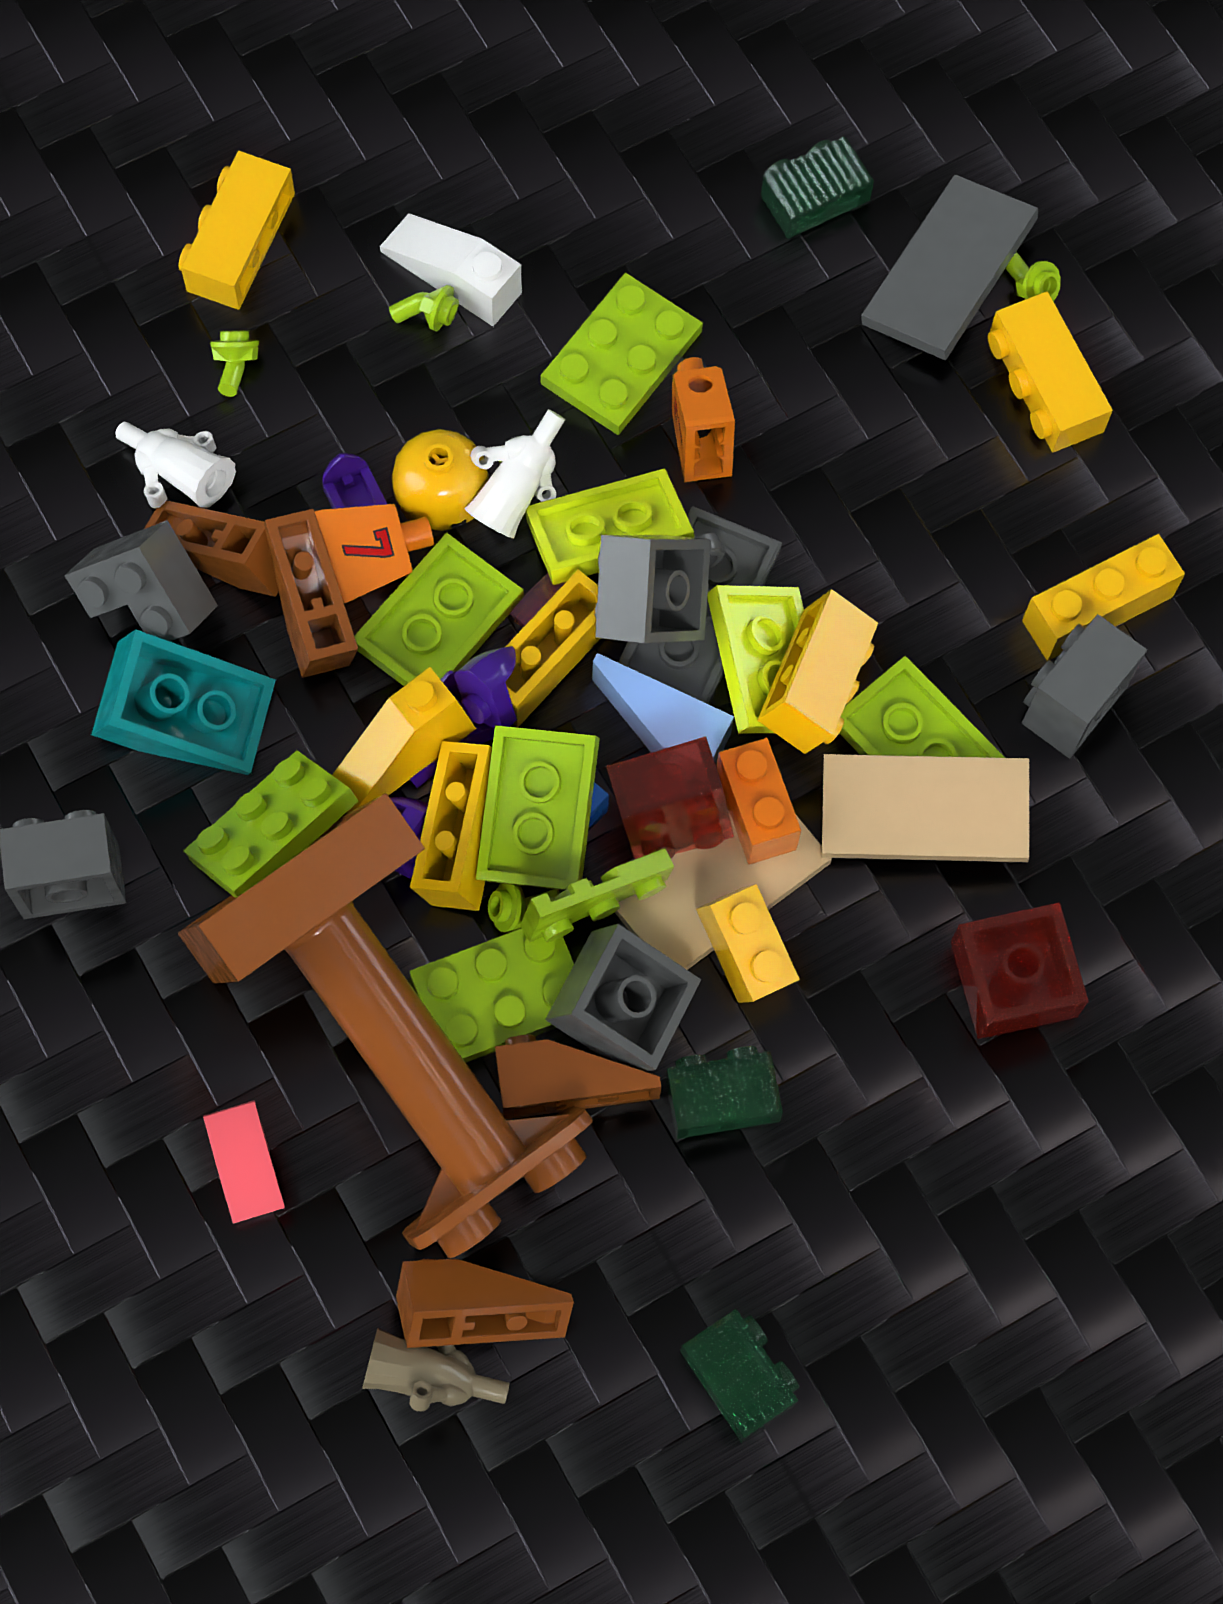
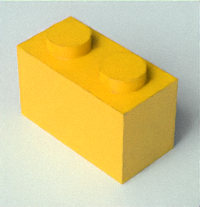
M757 884L739 888L696 908L738 1003L754 1002L800 980Z

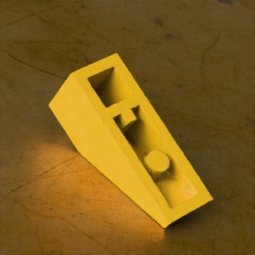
M431 667L389 697L332 774V776L348 786L359 801L347 813L385 793L389 796L439 757L442 741L459 742L476 729L456 698Z

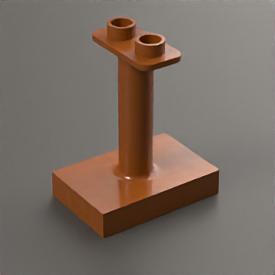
M385 793L341 817L304 851L237 898L232 895L179 931L178 935L213 983L239 982L282 950H285L291 956L441 1167L421 1216L402 1232L403 1236L411 1246L418 1250L424 1249L437 1241L448 1258H453L479 1243L500 1224L501 1218L489 1201L521 1177L525 1178L534 1193H539L555 1185L580 1166L586 1159L587 1154L575 1137L584 1131L593 1120L585 1108L574 1106L553 1116L506 1120L353 903L355 898L425 849L392 800Z

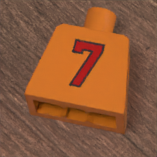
M687 358L678 364L677 372L673 374L672 416L684 482L732 476L735 419L723 371L717 366L706 367L705 361L701 358ZM711 429L707 436L699 438L698 430Z
M395 504L315 511L343 603H347L412 572V565L408 552L434 545L427 517L400 523Z

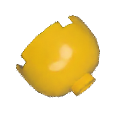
M438 429L422 432L405 443L396 456L391 479L395 499L407 519L411 521L427 517L431 529L439 531L452 529L451 525L461 523L465 519L466 523L474 519L465 510V507L489 480V474L487 469H481L472 462L470 454L477 447L472 440L458 432ZM481 456L479 461L483 460L484 456Z

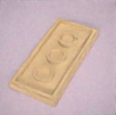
M824 754L822 858L1028 862L1029 758Z
M728 811L669 854L675 867L668 879L664 881L666 887L662 891L643 900H638L636 894L618 902L620 909L615 914L630 932L688 970L714 951L696 908L739 888L757 884L769 910L830 865L832 858H822V845L796 815L801 828L797 850L748 865Z

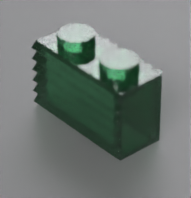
M842 136L838 141L823 140L815 144L805 156L801 155L797 160L782 159L774 163L764 174L761 196L763 201L766 202L767 208L771 210L776 222L780 224V228L784 231L786 238L789 239L870 201L874 180L848 139Z
M746 1046L728 1051L726 1053L727 1058L707 1062L705 1055H691L677 1059L675 1061L676 1067L668 1068L665 1078L676 1139L780 1122L783 1111L771 1052L758 1053L757 1047Z
M735 1309L683 1344L680 1352L742 1443L796 1405L798 1399L793 1392L799 1389V1385L788 1367L782 1361L774 1365L762 1348L763 1345L768 1343V1340L756 1320L751 1315L742 1319L740 1313Z

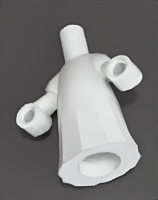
M548 409L532 436L514 437L505 442L503 446L475 447L471 451L470 457L477 467L485 470L489 469L495 461H502V463L474 499L465 507V510L475 519L507 537L514 538L518 525L534 495L541 502L556 498V490L553 488L551 473L554 471L556 462L550 444L565 419ZM485 455V458L479 461V458Z
M122 422L116 429V438L136 449V465L141 474L144 475L146 483L144 494L152 508L161 507L167 500L165 490L162 484L158 482V474L191 498L200 508H209L221 499L233 482L236 473L235 463L229 457L213 453L217 447L212 434L208 431L199 432L195 436L179 435L178 432L170 428L146 433L128 422Z

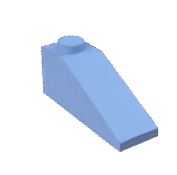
M597 653L593 660L592 680L658 762L666 766L667 772L679 780L685 782L696 780L706 784L717 762L718 753L723 751L731 735L734 716Z

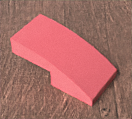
M255 1100L204 1115V1122L233 1224L285 1208Z

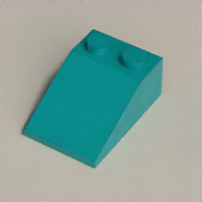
M135 629L117 643L91 735L136 751L248 775L253 767L276 679Z

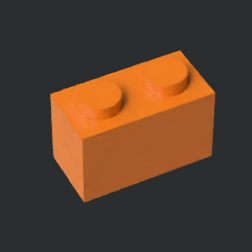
M768 738L719 752L715 774L748 865L797 850L801 828Z

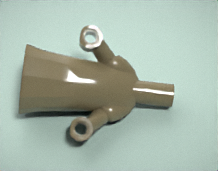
M377 1328L362 1389H381L410 1396L409 1404L415 1411H425L431 1403L442 1402L450 1407L465 1403L472 1396L505 1404L510 1383L476 1375L474 1367L467 1356L461 1350H456L454 1345L437 1346L439 1351L429 1347L407 1348L405 1339Z

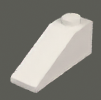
M409 213L380 246L382 253L434 288L439 289L445 285L452 286L454 288V298L459 300V304L493 327L522 293L520 263L479 237Z

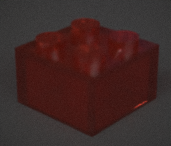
M706 736L606 766L634 860L662 849H666L670 858H673L677 853L696 848H714L724 840L734 837L723 787Z
M1060 903L958 925L951 940V945L978 1039L1076 1018L1089 1002Z

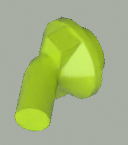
M1016 251L1005 269L1015 281L1017 296L1026 300L1048 291L1054 302L1060 290L1061 280L1057 267L1051 262L1039 261L1029 269Z
M445 285L431 293L420 292L389 306V311L396 323H400L423 312L429 328L437 332L443 324L449 326L457 313L459 300L454 298V288L450 285Z
M220 331V340L210 341L213 359L226 361L218 390L221 394L232 397L237 394L245 368V361L257 359L259 340H249V331Z
M501 883L489 898L488 914L500 932L509 933L510 931H516L522 928L520 924L531 898L547 893L551 902H553L560 892L558 889H552L525 898L521 885Z

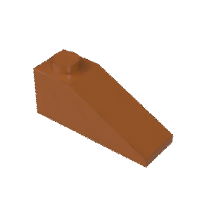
M167 500L161 507L156 508L144 529L168 520L196 569L237 588L276 597L279 590L264 521Z
M314 509L265 520L264 526L287 632L302 678L350 666L358 646Z
M518 1035L506 1039L505 1045L495 1046L505 1119L557 1113L572 1106L587 1109L660 1099V1076L548 1039L536 1041V1036Z
M422 1259L419 1261L403 1262L396 1294L407 1348L564 1338L574 1304L572 1294L459 1259Z

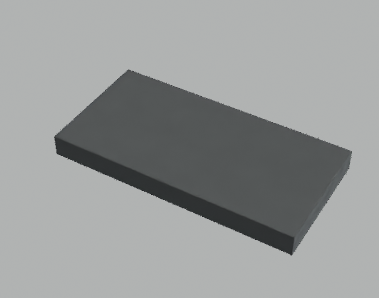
M954 175L862 313V325L946 360L1038 219V208Z
M692 506L687 517L694 530L695 537L702 534L715 533L725 549L723 559L709 569L708 592L716 585L765 586L781 551L782 542ZM708 599L705 640L661 643L628 641L618 663L710 705L724 675V669Z

